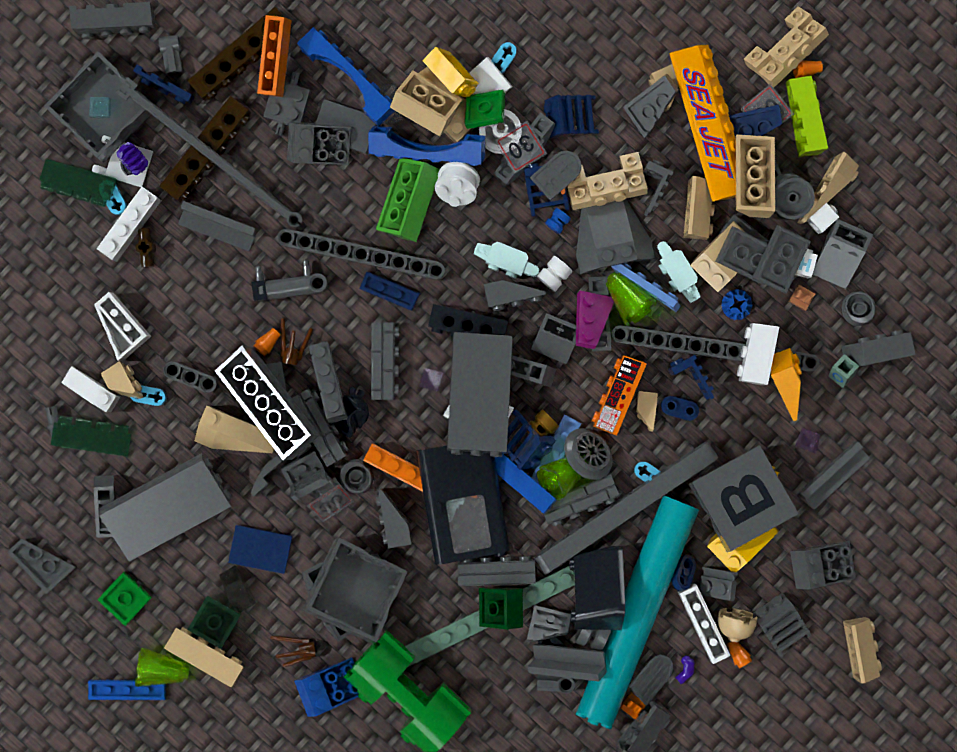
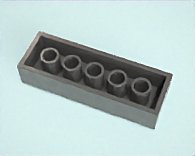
M241 346L215 370L282 460H293L320 435L251 346Z

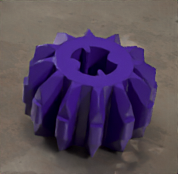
M127 142L125 145L123 144L116 152L119 161L134 175L142 173L148 166V160L130 142Z

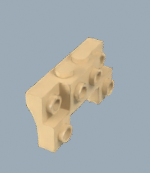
M799 6L784 19L791 30L771 50L765 52L756 46L744 58L747 67L760 75L773 88L829 35L824 26L813 20L811 14Z
M639 152L620 156L621 170L586 177L583 165H581L580 174L567 186L572 209L577 210L595 205L602 206L608 202H620L626 198L647 194L648 188Z

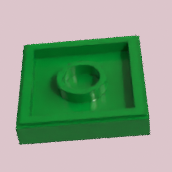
M504 90L479 93L466 97L465 126L467 129L504 123Z
M124 571L97 600L126 626L151 600L152 596Z

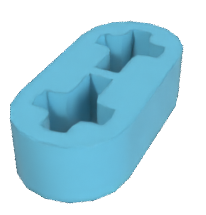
M506 42L500 46L491 61L495 65L502 61L500 66L502 74L505 73L515 58L516 47L512 43ZM511 48L512 55L508 54L505 59L502 58L505 52L503 49Z
M109 180L103 181L99 186L100 194L108 209L115 215H121L127 208L125 199L114 182ZM107 185H109L110 187L113 186V188L111 189V192L113 194L112 197L109 193L104 192L106 190ZM114 199H116L118 203H122V205L120 206V211H118L117 209H113V207H115V203L113 201Z
M142 385L141 392L147 393L146 397L143 396L141 399L130 397L135 402L154 406H161L167 400L164 390ZM157 392H160L159 395L162 396V400H158V403H156V399L150 398V394L156 395Z
M639 462L634 467L635 475L644 482L647 480L651 481L653 475L661 472L647 462ZM646 465V470L651 474L649 476L644 473L640 475L638 467Z

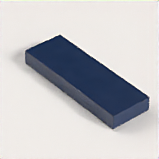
M366 272L359 288L362 291L410 311H413L420 294L370 272Z

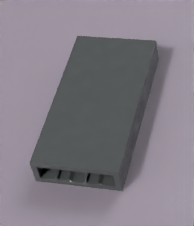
M454 332L447 451H451V454L463 455V452H471L470 455L482 456V453H490L491 457H502V454L507 452L512 336Z
M201 453L99 508L100 518L128 561L139 557L231 507L230 499H232V496L227 488L224 490L222 487V479L218 473L214 474L211 469L213 465L208 457L205 459Z

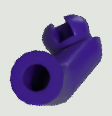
M688 655L681 659L683 671L675 677L681 685L694 674L695 662Z

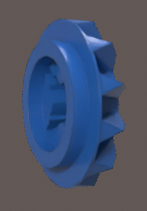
M739 289L731 290L722 299V310L730 319L741 320L751 312L753 306L751 297L745 291ZM734 298L737 301L744 300V303L740 305V310H738V308L730 309V307L734 304Z

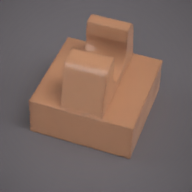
M797 285L788 302L806 311L815 293L801 285Z

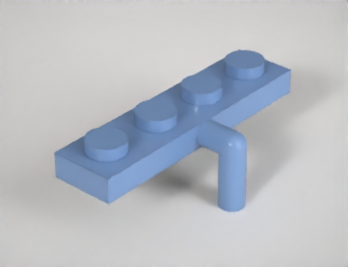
M623 263L611 266L617 274L645 291L635 304L638 308L642 309L650 296L675 312L681 307L675 295L670 292L668 294L661 291L663 288L655 282L649 283L646 281L647 277L642 273L637 272L635 274L631 271L632 268L628 264Z

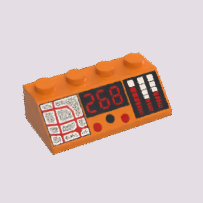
M624 355L621 359L617 358L613 367L616 369L614 376L610 375L606 384L609 387L606 394H602L599 404H601L599 412L595 411L592 417L593 427L617 436L646 363Z

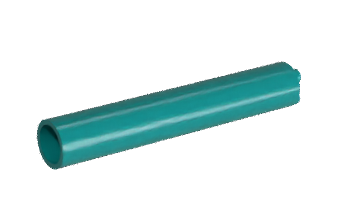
M667 496L662 497L625 589V617L622 630H611L602 650L605 654L607 673L600 681H588L576 711L577 716L585 719L587 717V722L596 726L601 723V726L612 729L699 509Z

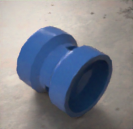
M555 208L552 212V217L546 220L545 225L560 234L563 231V226L568 224L571 218L560 209Z

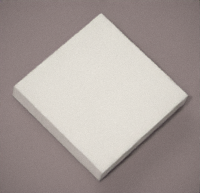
M486 57L470 72L471 76L479 83L472 95L502 89L506 93L512 88V85L489 57Z

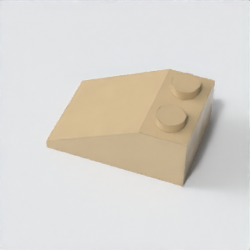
M735 221L716 237L690 265L717 292L737 274V272L715 262L731 227L733 226L744 231Z

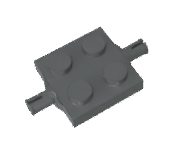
M292 72L290 82L285 83L283 97L269 96L263 117L278 123L275 135L283 136L284 128L289 126V122H303L311 90L297 85L300 76L297 72Z

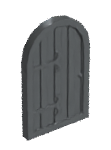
M561 151L536 171L530 179L551 201L578 177L582 167L581 160L573 152Z
M666 655L655 656L629 685L630 689L644 705L647 706L672 675L673 663L671 659Z

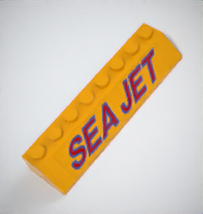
M697 45L671 52L669 54L712 202L736 197V138L734 126L728 114L729 109L723 97V88L718 80V71L712 59V51L709 45Z

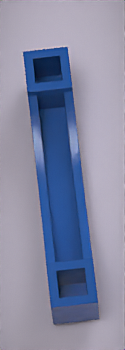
M313 27L297 42L300 50L312 62L321 60L336 66L346 73L363 94L365 101L363 110L365 114L379 127L395 112V110L390 108L392 100L387 95H381L379 93L381 91L374 82L370 84L366 80L367 75L361 69L357 71L353 67V61L348 56L344 58L340 54L341 50L334 43L330 44L327 41L328 37L321 30L317 31Z
M373 126L368 132L369 154H375L377 157L393 156L396 159L407 157L417 161L428 159L432 162L468 163L470 166L482 164L485 159L486 136L466 134L463 140L456 143L425 145L397 135L392 131V127Z

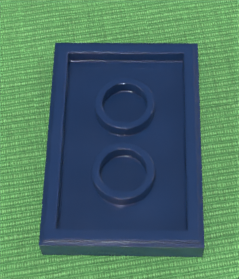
M236 525L228 563L285 574L293 536Z

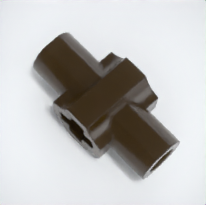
M150 228L138 229L139 242L135 245V248L140 253L141 268L154 267L153 253L156 252V246L151 243ZM144 244L150 246L147 252L142 250V247H145Z

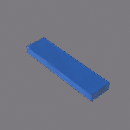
M502 454V457H495L497 474L545 514L557 499L523 470H519L518 466L504 454Z
M88 680V700H166V680Z

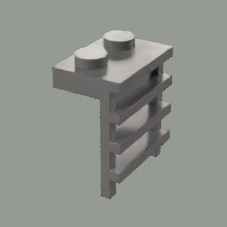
M653 160V162L648 161L643 170V174L659 181L644 213L646 217L648 213L654 212L658 207L659 203H656V201H659L664 194L660 191H663L669 183L665 180L668 181L673 175L672 171L664 168V164Z
M315 450L281 467V471L290 485L291 497L294 501L329 483L327 471Z
M783 593L774 597L770 602L753 613V618L758 617L757 624L761 627L780 657L783 655L781 651L805 635L811 636L810 631L805 626L794 605ZM797 619V620L794 621L792 624H790L789 626H787L786 628H784L783 630H781L780 632H778L776 635H774V636L772 637V635L775 634L777 631H779L780 629H782L783 627H785L786 625H788L789 623H791L793 620ZM791 633H793L791 636H789L788 638H786L785 640H783L782 642H780V643L777 645V643H778L779 641H781L782 639H784L785 637H787L788 635H790Z

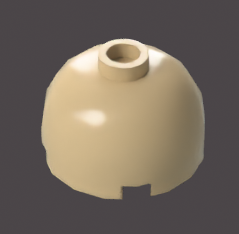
M723 608L719 611L718 627L723 635L728 637V640L739 642L753 634L758 617L753 618V613L733 608L732 612H727V608Z

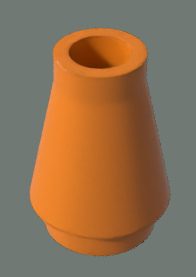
M802 60L793 69V74L795 78L811 76L822 72L823 64L821 61Z
M272 328L257 339L253 347L263 356L267 353L270 354L281 334Z
M731 641L726 644L734 664L739 669L752 661L751 655L739 642Z

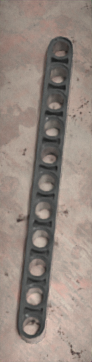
M616 326L611 330V339L618 344L743 362L741 350L743 346H746V344L628 326ZM617 329H621L625 333L622 340L615 338L614 333ZM636 332L643 334V341L641 343L634 340ZM655 335H659L662 338V344L659 346L653 343ZM673 338L680 339L681 346L679 348L672 346ZM692 341L699 342L700 349L698 351L691 349ZM713 343L719 347L717 354H713L710 351V345ZM731 346L736 347L738 350V354L735 357L729 354ZM775 349L774 354L783 350ZM792 351L793 354H797L800 360L799 366L801 371L810 372L819 367L820 362L816 355ZM807 358H811L813 360V366L811 368H807L805 365V360Z
M708 441L700 444L651 477V481L647 480L538 553L534 560L544 574L549 573L718 459L717 454Z

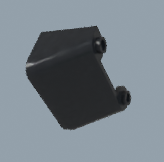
M611 546L574 555L573 559L569 560V570H573L575 577V610H571V622H575V629L622 630L625 617L622 546Z

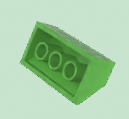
M405 158L399 159L376 230L417 242L440 169L421 161Z

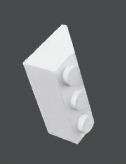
M752 323L750 327L746 328L745 338H747L746 346H743L741 350L743 362L742 365L738 366L737 370L739 381L757 385H768L779 327Z

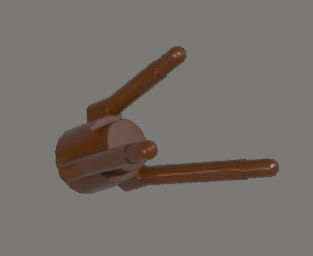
M281 318V357H283V363L297 365L298 360H302L303 352L313 331L312 328L309 329L299 353H297L298 349L294 348L296 333L294 330L291 334L290 345L286 348L285 319Z
M270 637L272 640L303 644L299 645V651L277 654L275 656L276 658L300 655V658L284 663L283 667L316 657L314 641L309 642V638Z

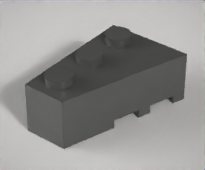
M902 330L891 332L889 337L885 333L875 335L874 340H870V337L858 339V343L841 346L843 355L845 354L859 366L915 355L911 332L903 334Z

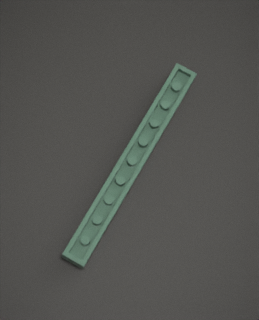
M569 566L536 581V584L524 587L523 610L574 586L575 577L573 571L569 570ZM479 610L406 645L405 647L415 656L409 666L486 629L487 627H479Z

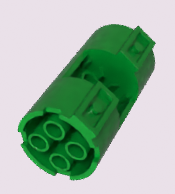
M386 630L379 637L380 639L361 655L353 667L344 675V678L357 689L358 697L364 703L369 702L372 705L387 692V697L393 703L398 702L402 706L401 710L409 717L400 729L403 740L407 743L411 742L423 752H437L456 733L471 714L472 709L444 683L427 696L403 673L415 656Z

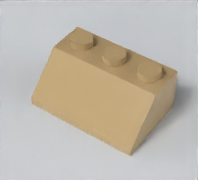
M412 71L397 89L390 108L436 135L441 136L463 99Z
M692 176L688 181L683 238L707 240L709 235H712L713 224H710V216H714V205H711L712 199L705 178Z
M867 617L843 621L853 678L862 684L880 677L879 671L882 670L880 660L876 656L878 645L876 640H873L872 633H875L873 622Z

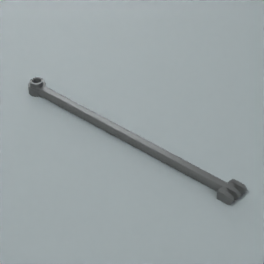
M127 77L125 79L128 84H131L129 88L123 83L120 85L126 92L123 94L121 90L117 89L116 93L126 101L129 97L283 216L287 220L288 225L291 227L300 226L298 223L294 224L291 222V217L296 216L298 222L302 223V217L299 213L290 211L136 90L138 85Z

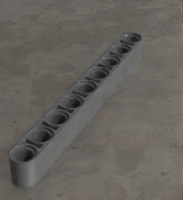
M283 229L277 235L278 242L283 247L431 280H440L445 275L444 266L432 260L290 229ZM284 234H291L292 239L289 243H283L282 237ZM303 238H310L311 242L308 247L301 246ZM322 242L329 243L327 251H320L319 246ZM341 246L348 247V252L344 256L338 254V249ZM359 250L367 252L365 259L360 260L357 258ZM378 254L385 255L386 260L384 263H376L375 258ZM397 258L404 260V265L401 268L394 266V261ZM414 263H422L423 269L420 272H415L412 269ZM439 266L442 269V273L439 276L432 275L431 270L433 267Z

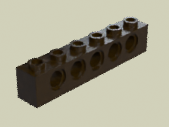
M276 7L272 8L187 80L204 101L207 99L212 100L218 94L217 91L220 88H226L231 84L233 77L243 74L247 69L246 66L251 62H257L261 58L266 15L284 17ZM255 39H259L260 45L258 47H252L251 42ZM239 52H245L246 56L244 59L238 60L236 58ZM225 64H231V69L228 72L222 71V67ZM215 76L217 78L216 82L208 84L209 77Z
M230 96L197 138L221 156L227 148L225 145L229 140L233 141L239 132L237 130L240 126L247 124L251 112ZM234 116L235 122L232 125H227L226 119ZM222 131L223 137L220 140H215V133ZM191 145L159 187L181 203L182 200L188 199L191 195L190 190L194 185L197 186L202 181L203 173L206 170L209 171L215 163ZM194 161H199L200 165L197 170H191V164ZM182 176H187L188 178L185 185L179 184V179Z

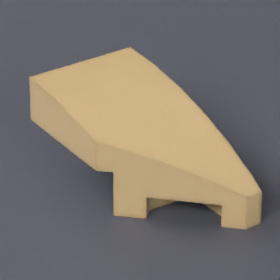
M639 391L636 408L637 417L648 426L649 431L653 432L658 393Z

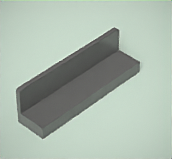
M183 201L181 205L183 212L178 222L179 225L250 251L257 233L255 228Z
M854 441L798 492L813 509H816L869 460V456L862 450L863 446L858 441Z
M542 644L533 645L535 659L528 665V673L590 681H600L607 673L603 651Z

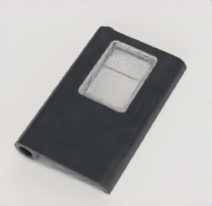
M447 445L416 450L435 564H448L493 554L497 557L507 555V551L510 548L495 457H491L490 453H482V456L470 455L471 452H463V455L451 454V451H447Z

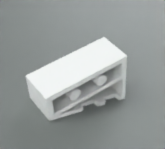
M108 292L94 304L110 344L113 347L117 361L123 362L151 337L114 293Z

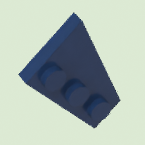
M136 64L133 71L141 78V83L149 87L151 85L158 87L157 91L166 96L169 93L174 95V99L185 105L186 102L192 104L194 100L192 94L170 82H164L162 78L154 73L148 74L143 67Z
M780 105L729 115L730 121L734 126L735 138L736 135L763 136L783 124Z

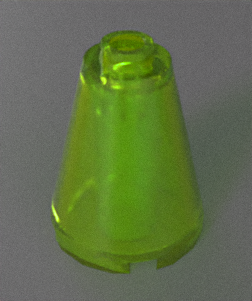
M614 272L607 277L606 286L626 326H630L629 322L631 321L634 324L639 322L652 311L650 309L652 304L656 306L657 302L654 298L621 273L616 274Z
M566 457L542 465L538 468L540 470L537 471V478L541 487L547 488L550 494L557 500L564 498L582 477L570 466Z
M141 648L136 669L137 678L135 677V686L182 683L184 679H188L189 667H186V663L146 648Z

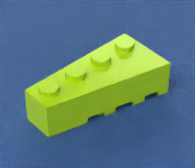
M812 76L789 79L786 82L798 158L821 154L828 149V144L820 114L819 100L816 97L815 80L813 81Z

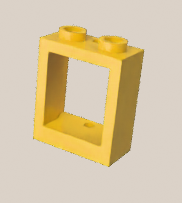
M435 47L424 58L423 62L452 94L469 97L476 91L479 83L451 52Z

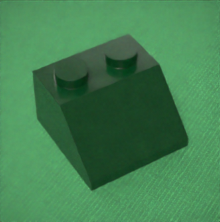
M479 588V627L506 630L523 628V588Z

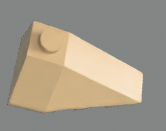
M842 152L834 157L814 192L815 200L813 207L797 223H805L850 181L853 182L859 173L856 171L859 165L847 153Z
M206 406L198 425L195 442L212 449L273 453V446L256 425L214 407Z

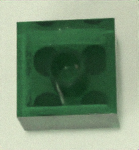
M207 595L187 630L222 649L242 614L214 597Z

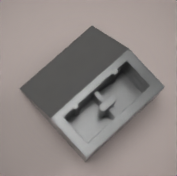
M546 313L531 350L567 364L576 344V325Z

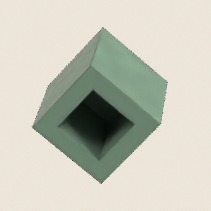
M844 354L831 368L828 376L844 388L856 375L859 365Z

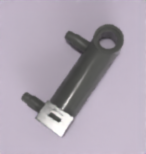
M303 260L304 276L265 281L261 266H256V281L251 282L255 302L316 293L321 294L328 289L329 285L324 275L318 273L311 275L309 260ZM316 279L323 280V286L319 289L314 288L313 285Z

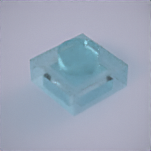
M90 97L89 116L91 118H110L111 99L109 97Z

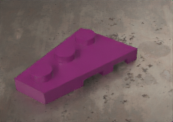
M581 290L577 293L576 346L594 349L597 346L615 301L614 297Z

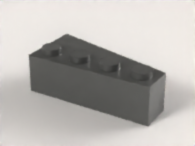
M150 2L124 3L123 7H119L117 4H106L104 8L86 5L85 9H76V6H69L71 29L82 39H93L97 35L111 37L115 33L130 35L133 31L149 33L151 29H156L154 8Z

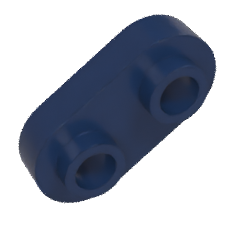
M668 396L661 402V410L669 416L691 421L699 414L698 406L688 400ZM669 402L674 403V408L672 410L668 408ZM688 407H691L693 409V413L691 415H688L686 413V409Z
M691 555L680 557L673 574L672 584L678 591L687 590L691 586L696 570V562Z

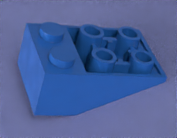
M352 657L294 680L308 717L318 716L358 697L357 689L344 678L347 671L355 664Z

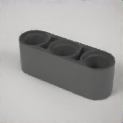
M171 361L166 363L163 368L164 375L167 378L200 391L213 393L219 388V381L216 377L181 363ZM172 365L178 368V372L174 376L169 373V368ZM190 372H193L196 376L195 381L192 383L187 380V375ZM207 379H211L214 383L210 390L205 387Z

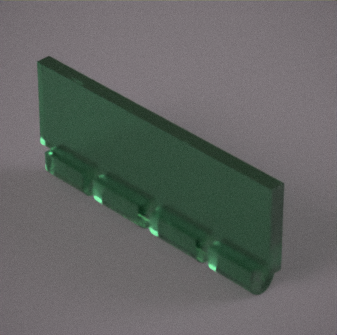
M46 159L39 181H41L40 189L55 192L56 190L57 194L67 197L73 196L74 199L89 202L91 199L92 204L105 207L107 200H111L117 179Z
M59 415L58 423L54 422L50 444L52 446L128 457L132 435L128 433L129 426L115 424L114 431H111L112 423L96 421L95 428H91L92 420L77 418L76 424L72 425L73 417Z

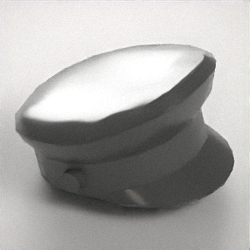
M852 292L842 302L843 317L851 325H865L875 315V302L864 292Z
M352 459L341 467L339 481L348 492L354 494L363 493L372 485L373 473L366 462Z

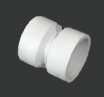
M553 256L547 263L548 268H543L537 275V278L552 291L556 292L562 285L561 280H566L573 271L563 261Z

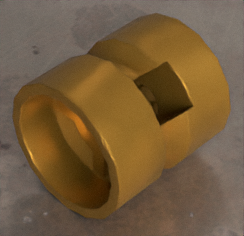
M543 409L535 416V421L529 422L540 437L553 434L559 428V425ZM539 425L544 428L541 432L536 429Z

